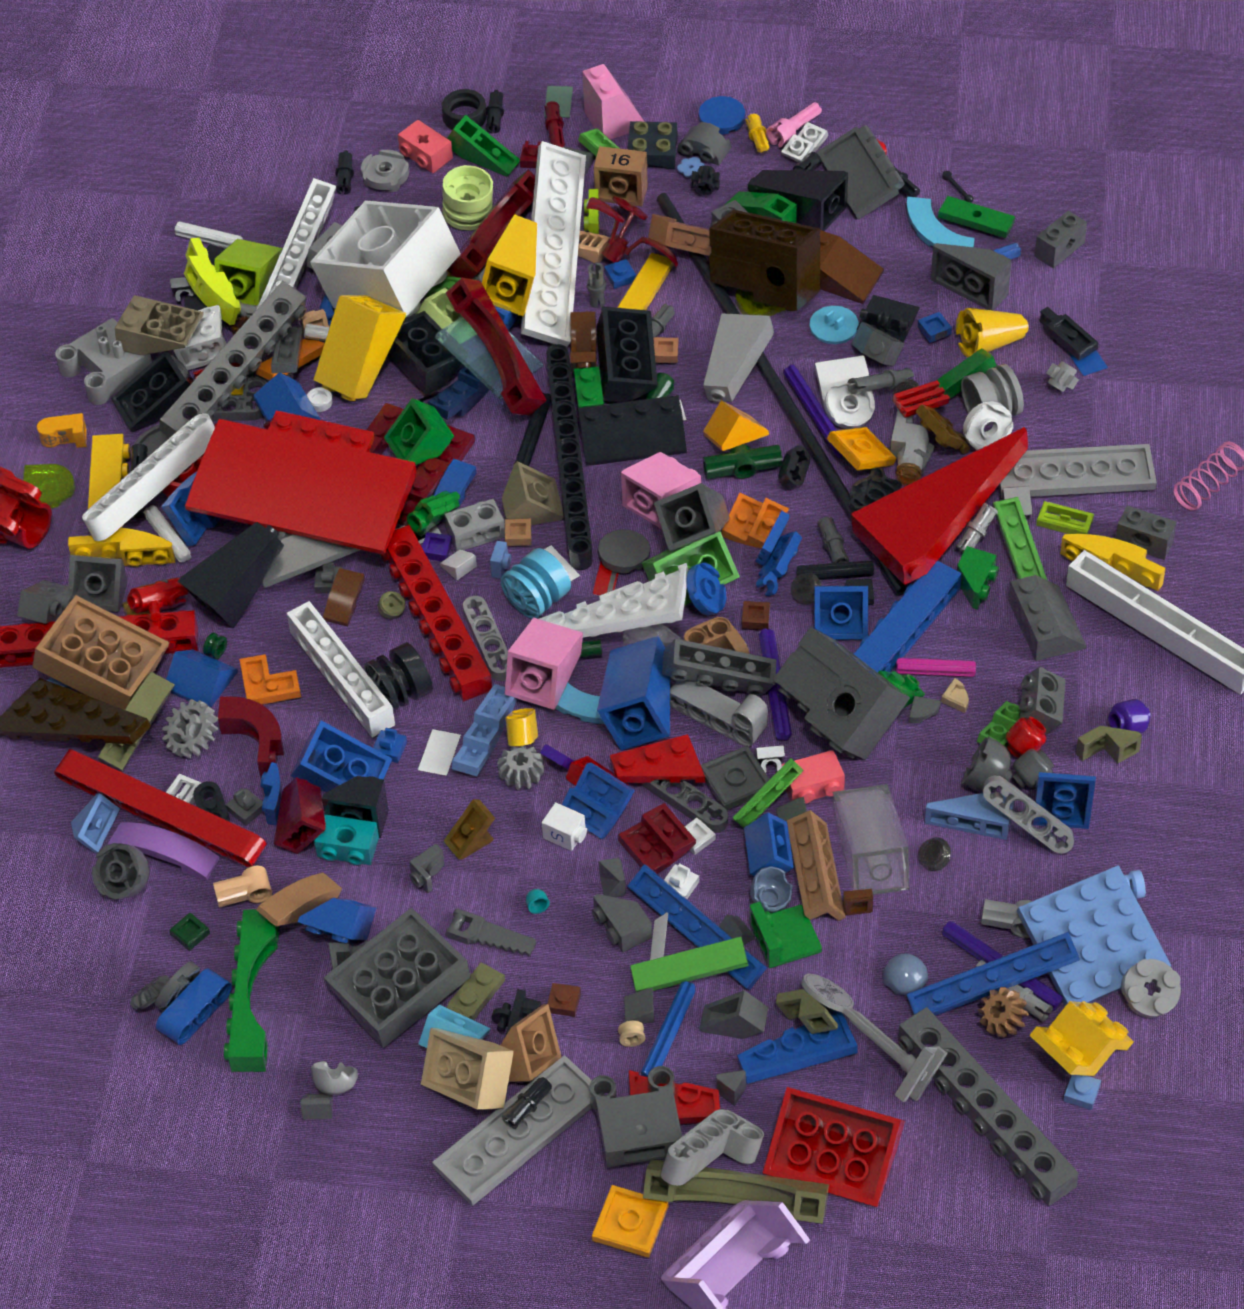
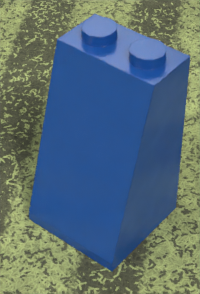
M659 636L610 650L597 712L620 750L670 736V676L662 675L665 646Z

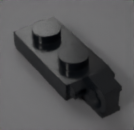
M1049 307L1040 311L1039 321L1042 323L1044 330L1076 359L1081 360L1098 350V341L1067 314L1057 315Z

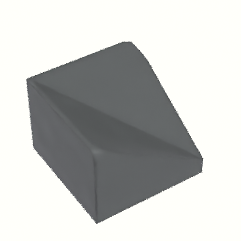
M618 857L599 861L603 894L615 898L625 896V877L621 859Z

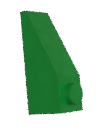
M467 115L461 119L447 137L452 143V150L461 158L507 177L520 162L517 156Z

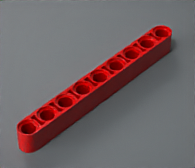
M72 749L67 751L54 771V774L63 782L93 796L100 793L117 807L166 830L193 840L207 849L248 868L254 866L267 845L264 839L249 830Z

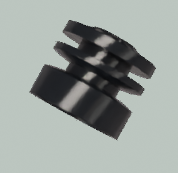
M408 642L389 650V659L384 655H380L376 658V661L370 660L365 663V672L392 705L393 712L398 710L399 705L401 707L408 705L407 694L413 700H417L432 692L433 686L429 672L418 652Z

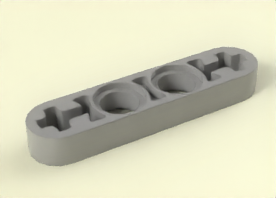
M470 596L463 602L466 622L480 654L491 673V677L497 681H505L508 650L484 598ZM472 607H476V609L479 610V616L476 617V613ZM480 625H488L491 627L486 632H480L477 630V627ZM490 644L499 646V649L493 652L487 651L485 648ZM499 659L501 666L505 668L503 670H500V668L497 667L496 661Z
M994 775L985 780L983 795L990 804L1052 851L1063 854L1072 849L1074 835L1072 830L1003 777ZM998 785L1001 786V793L1007 797L1005 803H1002L1003 795L999 792L991 793V786L994 788ZM1019 800L1026 807L1021 812H1014L1010 809V804L1013 801ZM1036 817H1043L1047 820V825L1044 828L1037 829L1031 822ZM1053 826H1055L1054 834L1058 837L1066 836V843L1063 841L1056 843V836L1050 832Z

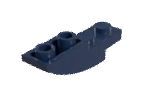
M489 351L460 370L457 381L428 401V405L434 406L441 417L446 420L455 414L462 417L487 394L498 380L500 374Z

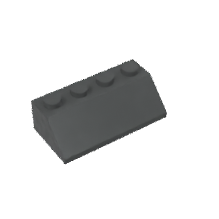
M278 531L280 533L278 539L284 544V547L261 585L264 588L357 552L360 549Z

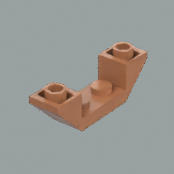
M652 214L649 238L668 247L710 256L709 229L676 222L677 219Z

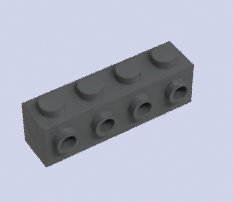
M674 639L664 649L662 675L670 676L676 681L690 680L695 681L701 686L714 685L722 687L725 691L739 690L747 692L748 695L762 696L775 685L773 679L776 676V659Z

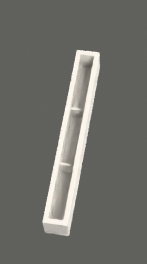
M1085 550L1068 566L1067 587L1241 695L1244 692V648Z

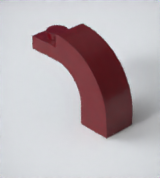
M232 696L220 697L218 722L221 734L247 735L259 743L257 763L260 778H262L263 773L268 772L271 762L277 763V756H284L281 730L277 719L269 709L254 700Z

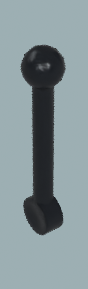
M944 171L942 178L949 181L964 197V201L972 203L974 200L973 196L967 194L952 178L950 171Z

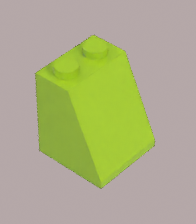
M236 239L215 258L214 267L216 272L225 273L228 282L232 284L236 299L244 304L259 305L283 248Z

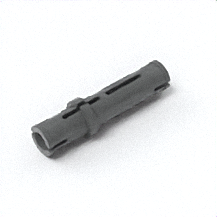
M910 368L896 371L888 369L880 374L851 378L848 380V383L855 384L847 385V388L851 394L882 388L891 390L895 389L898 385L911 384L914 379L906 378L914 377V373Z

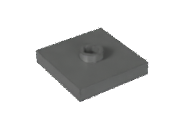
M748 745L701 765L706 784L719 804L726 810L749 801L769 780Z

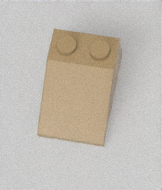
M430 1028L421 1085L475 1109L504 1108L514 1051L493 1042L438 1028Z

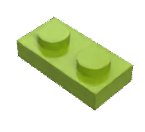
M589 189V199L591 197L599 199L598 189ZM584 199V214H589V216H584V231L599 234V210L586 209L589 199Z

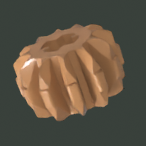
M1000 987L999 992L994 989L990 990V999L986 997L981 998L983 1003H985V1007L977 1009L980 1014L984 1015L979 1022L987 1026V1032L993 1035L997 1033L998 1036L1004 1038L1008 1033L1017 1035L1016 1026L1025 1027L1024 1022L1021 1020L1022 1017L1029 1015L1028 1011L1023 1010L1027 1002L1020 998L1019 992L1015 990L1009 991L1006 987Z

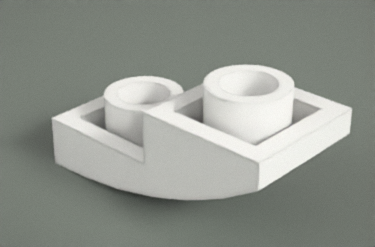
M807 122L798 136L793 134L781 153L801 163L809 153L816 152L828 137V132Z

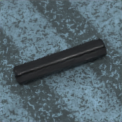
M873 561L800 565L797 566L796 574L799 581L874 575Z

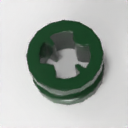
M215 632L209 634L203 646V653L208 656L212 654L213 658L219 659L226 650L227 638L224 636L219 637Z

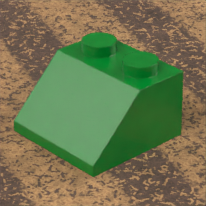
M412 398L384 436V439L398 459L415 462L417 465L428 459L440 456L450 444L454 435L434 406Z

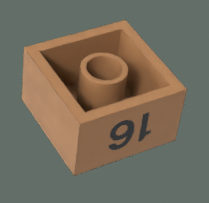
M599 146L594 164L595 189H598L599 200L615 203L612 197L617 196L628 201L631 205L643 206L648 188L647 152Z

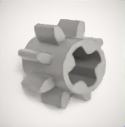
M1063 361L1059 365L1052 363L1046 372L1051 376L1048 383L1062 392L1067 387L1073 390L1079 381L1074 376L1077 370Z

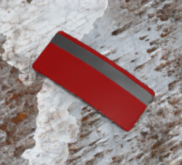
M602 561L600 562L595 580L594 595H603L615 590L619 574L605 568Z

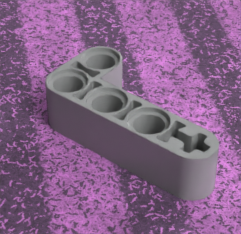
M675 681L670 688V707L743 746H752L767 727V705L756 695L749 694L740 704L708 686L698 685L695 681Z
M718 1109L669 1147L661 1170V1177L671 1185H683L722 1153L741 1163L751 1164L757 1159L764 1132L758 1126L729 1110Z

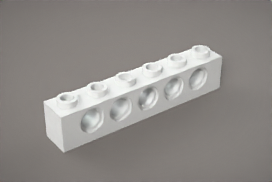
M308 601L287 612L290 633L369 735L373 738L381 730L385 731V728L395 726L392 705L311 602Z

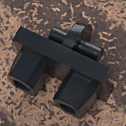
M517 989L512 1011L510 1010L511 1004L504 1003L502 1008L493 1010L491 1019L498 1024L497 1030L500 1032H504L507 1026V1035L513 1025L539 1008L541 1001L529 999L526 997V990Z

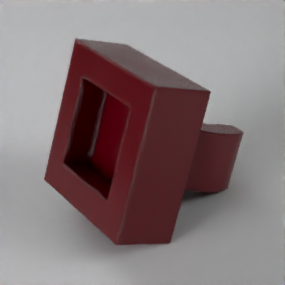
M525 141L520 157V168L536 169L538 146L541 142H538L537 145H529V141Z

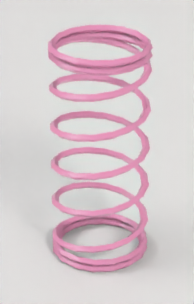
M1224 442L1217 448L1216 453L1208 456L1207 461H1202L1198 468L1190 472L1189 476L1183 477L1180 482L1174 485V495L1177 501L1186 509L1195 511L1201 507V499H1210V491H1219V483L1226 485L1228 483V476L1236 477L1237 470H1244V466L1237 467L1232 460L1225 456L1223 449L1226 447L1236 451L1244 461V451L1240 446L1233 442ZM1214 455L1216 456L1217 464L1212 461H1209V459ZM1217 455L1221 456L1223 461L1235 470L1234 475L1228 474L1221 467ZM1207 463L1208 471L1200 469V467ZM1209 463L1216 465L1222 470L1226 476L1225 483L1218 481L1213 476ZM1194 471H1198L1199 479L1191 476ZM1200 471H1204L1215 480L1218 486L1217 490H1212L1206 486L1200 476ZM1189 478V483L1183 482L1185 479ZM1191 478L1204 485L1209 494L1207 498L1199 495L1198 491L1192 486ZM1178 485H1180L1181 494L1188 504H1186L1179 496L1177 491ZM1182 485L1194 493L1198 501L1197 506L1187 500L1182 491Z

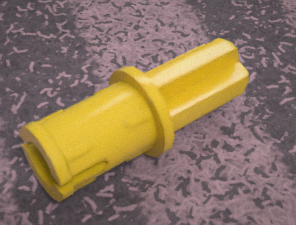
M758 114L748 115V119L746 118L745 122L749 129V138L754 141L758 152L768 151L770 147L766 138V128L762 126L760 116Z

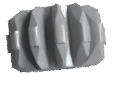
M525 745L520 748L511 746V751L503 750L502 758L498 759L497 764L499 777L502 781H505L507 787L515 785L517 790L521 786H526L530 789L531 783L539 784L540 776L544 773L543 757L541 753H536L534 746L526 749Z

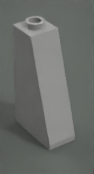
M721 314L703 385L708 401L720 402L722 400L724 402H732L773 336L774 330L770 316Z

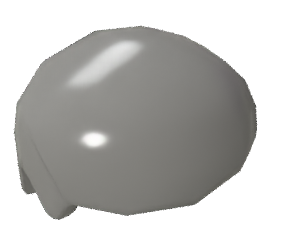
M320 1061L311 1066L315 1087L326 1095L343 1094L349 1091L358 1079L357 1069L352 1066H344L342 1062L339 1063L336 1069L329 1068L326 1061Z

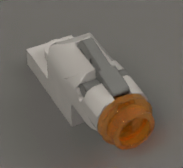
M898 409L891 439V452L898 459L897 479L907 486L919 480L921 475L924 474L934 452V446L929 443L926 428L913 424L914 415L904 418Z

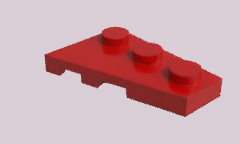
M629 1070L630 1095L648 1093V1077L640 1076L639 1072ZM685 1082L683 1084L675 1083L674 1098L680 1124L700 1123L714 1111L720 1109L719 1090ZM659 1083V1084H657V1086H665V1085H667V1084H664V1083Z

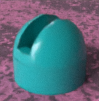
M532 889L526 895V905L531 913H542L550 905V901L543 890Z

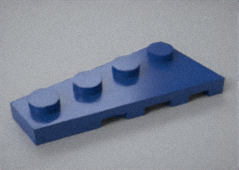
M830 1008L829 1013L838 1024L836 1030L811 1034L805 1025L797 1029L791 1027L783 1032V1036L774 1041L768 1039L737 1055L740 1069L746 1072V1083H753L858 1053V1045L844 1014Z

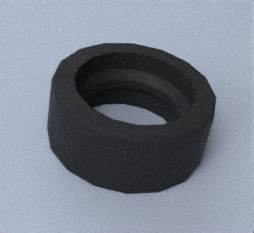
M459 89L445 96L442 102L443 121L448 128L453 130L465 116L452 112L454 109L462 106L477 109L467 116L480 127L484 125L487 115L486 101L482 94L475 90Z

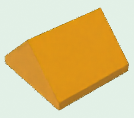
M722 400L703 430L704 436L722 451L769 435V431L750 415Z

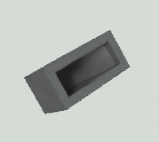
M861 322L851 344L868 357L882 364L894 366L905 343L865 322Z
M744 990L704 1005L699 1030L704 1033L745 1039L764 1032L769 1007Z

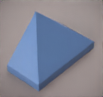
M100 793L96 794L71 821L74 838L94 853H98L120 808Z

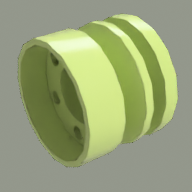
M464 165L452 169L444 177L443 216L445 221L452 227L460 230H475L491 211L493 181L484 169Z

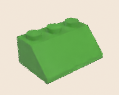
M720 531L670 552L668 549L642 562L649 581L655 579V574L663 571L665 575L678 571V566L687 563L688 569L701 563L712 565L720 574L718 578L720 584L724 583L725 585L740 577ZM687 589L684 605L692 602Z

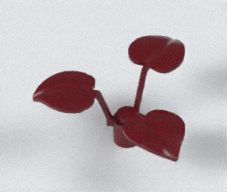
M591 197L588 200L586 209L599 210L615 219L611 236L607 242L608 244L602 252L603 256L616 263L622 259L624 254L629 255L634 248L644 243L665 254L673 262L675 268H677L678 261L674 253L665 245L649 237H641L631 246H627L629 241L623 238V235L634 214L642 220H647L648 218L641 209L620 197H612V200L621 208L629 211V216L619 235H616L619 222L624 223L625 219L605 202L595 197Z

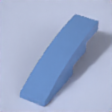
M494 684L475 711L474 722L463 737V746L452 760L453 770L473 776H478L506 726L505 717L513 711L517 698L505 695V687Z

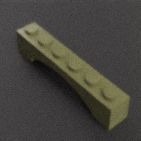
M650 1160L646 1168L643 1198L667 1202L679 1200L712 1201L737 1204L744 1200L783 1202L795 1220L823 1224L825 1218L829 1184L705 1167L685 1184L676 1186L667 1183L661 1177L664 1161Z

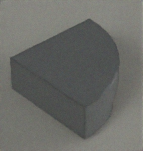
M914 696L909 723H921L923 720L935 716L940 710L941 701Z

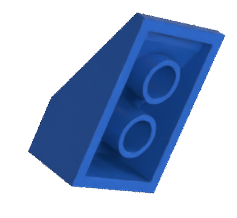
M320 720L310 733L290 776L307 780L309 783L320 787L321 791L328 792L355 776H373L378 779H384L392 758Z
M1039 772L1034 801L1069 828L1089 829L1096 776ZM1036 817L1033 819V825L1046 826L1047 820L1043 817Z

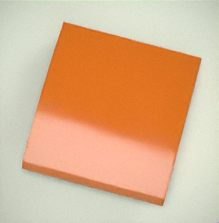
M739 492L730 511V519L721 531L722 537L744 545L762 548L781 511L787 513L789 508L768 498H765L762 503Z

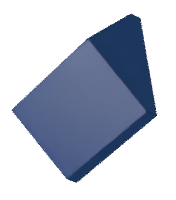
M280 372L253 396L266 421L273 418L276 410L320 420L300 383Z
M814 586V628L833 639H863L868 635V586Z
M193 649L178 651L174 653L166 680L175 684L171 691L172 694L188 701L190 699L196 702L200 700L209 707H212L236 676L238 669Z

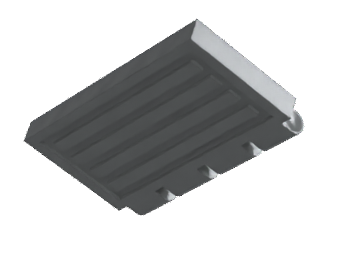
M867 125L860 129L857 126L817 151L828 171L848 172L847 202L858 220L898 195V190L904 186V181L895 170L888 156L885 155L884 150Z

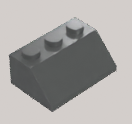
M1037 575L1010 581L1008 601L1035 661L1086 649V643L1059 585Z

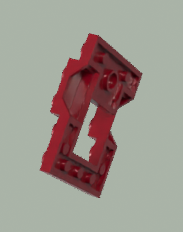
M389 403L384 404L367 428V431L374 432L375 437L369 452L380 455L384 453L389 446L384 436L404 409ZM447 425L454 435L453 439L440 456L422 462L416 470V478L397 524L408 525L407 515L414 511L421 500L432 496L433 491L440 483L453 458L460 461L463 460L475 442L474 434Z

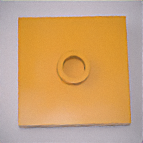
M867 427L831 431L827 437V440L856 470L892 466L897 459Z
M611 1185L594 1228L592 1241L649 1258L668 1210L669 1202L643 1198L641 1193Z

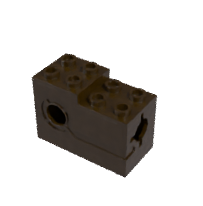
M734 209L709 228V243L711 246L710 282L720 284L722 287L738 288L743 292H753V301L763 303L765 306L785 308L787 311H798L820 292L819 228Z

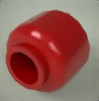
M1033 717L1018 719L1006 733V740L1009 744L1007 749L1018 758L1029 749L1038 751L1046 743V728Z

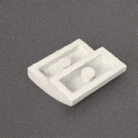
M864 356L815 363V373L820 387V398L823 408L826 394L835 383L851 378L869 376ZM846 399L843 401L846 408H856L852 400Z

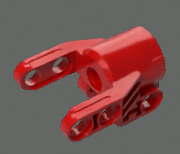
M0 467V544H6L9 540L27 549L34 548L42 542L49 530L52 516L51 508L47 503L39 500L42 492L36 486L15 477L12 471Z

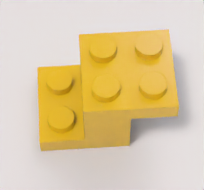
M1069 1001L1048 1028L1036 1026L1029 1035L1070 1075L1095 1076L1115 1050H1128L1134 1042L1127 1035L1129 1031L1122 1024L1116 1021L1113 1022L1106 1016L1108 1012L1104 1007L1096 1002L1087 1003L1085 1001Z

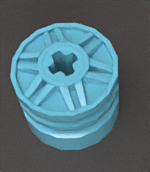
M541 548L533 549L522 558L520 564L514 565L500 579L501 587L510 603L520 613L531 619L541 616L544 611L550 608L552 603L559 601L571 589L570 578L562 564L551 553Z

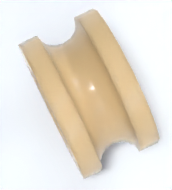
M639 1021L622 1023L618 1027L620 1043L627 1047L642 1044L645 1041L644 1025Z

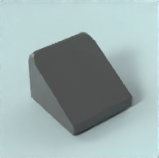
M653 988L644 989L624 997L625 1022L654 1023Z

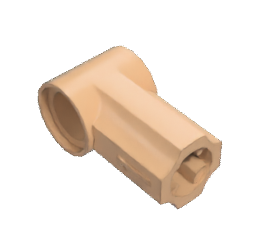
M262 866L249 867L243 871L241 876L213 883L219 907L249 900L252 903H262L272 896L267 871Z

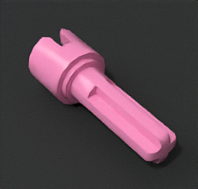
M814 102L789 119H779L767 128V139L772 145L778 144L779 148L788 143L793 134L796 135V131L822 112L821 107H819L818 103Z

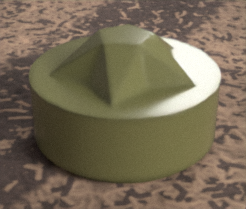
M386 592L378 601V611L387 619H396L405 609L404 598L397 592Z

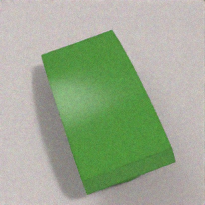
M1006 701L994 712L992 722L979 733L977 742L981 744L989 736L1007 747L1009 744L1006 740V733L1020 719L1019 706Z

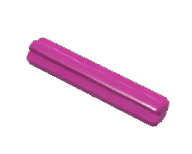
M898 658L896 661V671L898 674L973 677L976 674V662Z

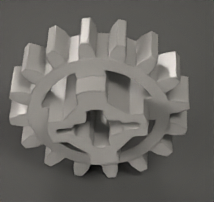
M190 699L188 705L181 702V709L179 710L173 708V717L166 718L169 725L162 729L167 733L163 737V740L167 742L166 748L177 756H185L188 759L191 758L192 753L199 756L202 747L207 750L209 748L207 742L215 740L212 732L218 731V727L213 725L218 721V717L213 715L214 709L200 700L196 702L193 699Z

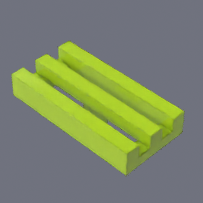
M1044 501L1036 526L1067 534H1088L1091 523L1094 520V514Z

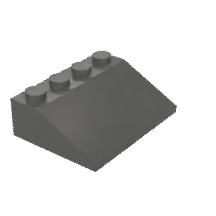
M411 907L323 978L363 1029L382 1048H385L471 978L467 960Z

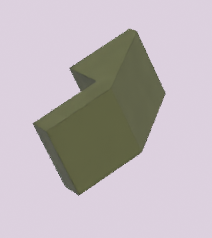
M1098 726L1078 737L1076 755L1084 761L1105 749L1118 764L1140 752L1142 735L1137 731Z
M804 989L777 994L776 1004L789 1020L799 1018L811 1034L836 1030L838 1028L837 1022L827 1009Z

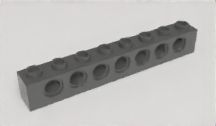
M282 280L162 416L159 431L170 438L190 421L184 418L186 415L195 417L204 413L208 414L211 420H213L216 415L215 411L220 406L224 407L229 402L231 393L235 388L239 390L244 385L249 372H255L258 369L263 356L271 354L277 345V340L281 336L284 338L290 332L291 324L296 319L299 321L307 311L305 307L307 297ZM282 311V312H284V313H286V314H285V315H279V314H277L276 312ZM267 328V329H269V330H271V331H270V332H263L261 329ZM251 345L254 346L255 349L251 350L246 348V346ZM231 363H238V364H240L241 366H239V367H234V366H232V365H230V364H231ZM222 380L225 384H217L215 381ZM200 398H208V399H210V401H208V402H202V401L199 400V399H200Z
M927 1007L899 1025L898 1043L906 1053L910 1052L911 1055L918 1058L922 1049L928 1047L923 1044L934 1045L931 1047L939 1046L947 1053L933 1076L937 1088L943 1094H948L959 1113L967 1115L978 1134L981 1136L985 1135L991 1142L995 1153L1000 1157L1004 1156L1010 1163L1014 1174L1019 1178H1023L1030 1185L1031 1192L1037 1199H1042L1050 1206L1077 1187L1079 1175L1077 1170ZM942 1064H950L952 1066L944 1067ZM962 1084H967V1085H970L971 1087L965 1088V1087H962V1086H960V1085H962ZM980 1105H987V1106H989L990 1108H986V1109H985V1108H981V1107H979V1106H980ZM998 1126H1006L1009 1129H1000ZM1017 1147H1026L1028 1150L1022 1151ZM1037 1168H1044V1169H1046V1170H1048V1171H1047V1172H1040V1171H1038V1170H1036V1169H1037Z

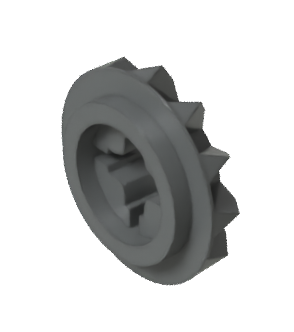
M167 975L158 976L138 990L131 998V1006L134 1009H144L154 1003L163 987L170 980Z

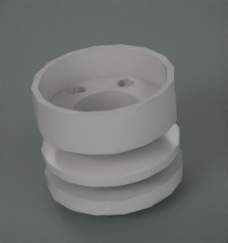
M1007 364L998 365L996 368H989L986 371V375L983 372H977L962 379V397L968 414L977 405L988 401L1001 403L1010 411L1012 416L1020 415L1023 412L1024 402L1021 386L1015 373Z

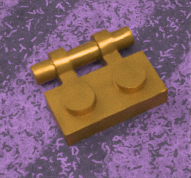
M923 404L920 405L915 411L922 419L920 423L927 430L933 431L937 435L935 440L945 448L950 446L954 449H959L962 454L969 452L970 446L966 443V438L953 429V424L949 419L943 417L933 408Z

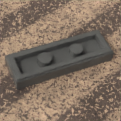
M292 327L284 338L281 336L277 340L271 363L272 373L297 372L304 336L303 327Z

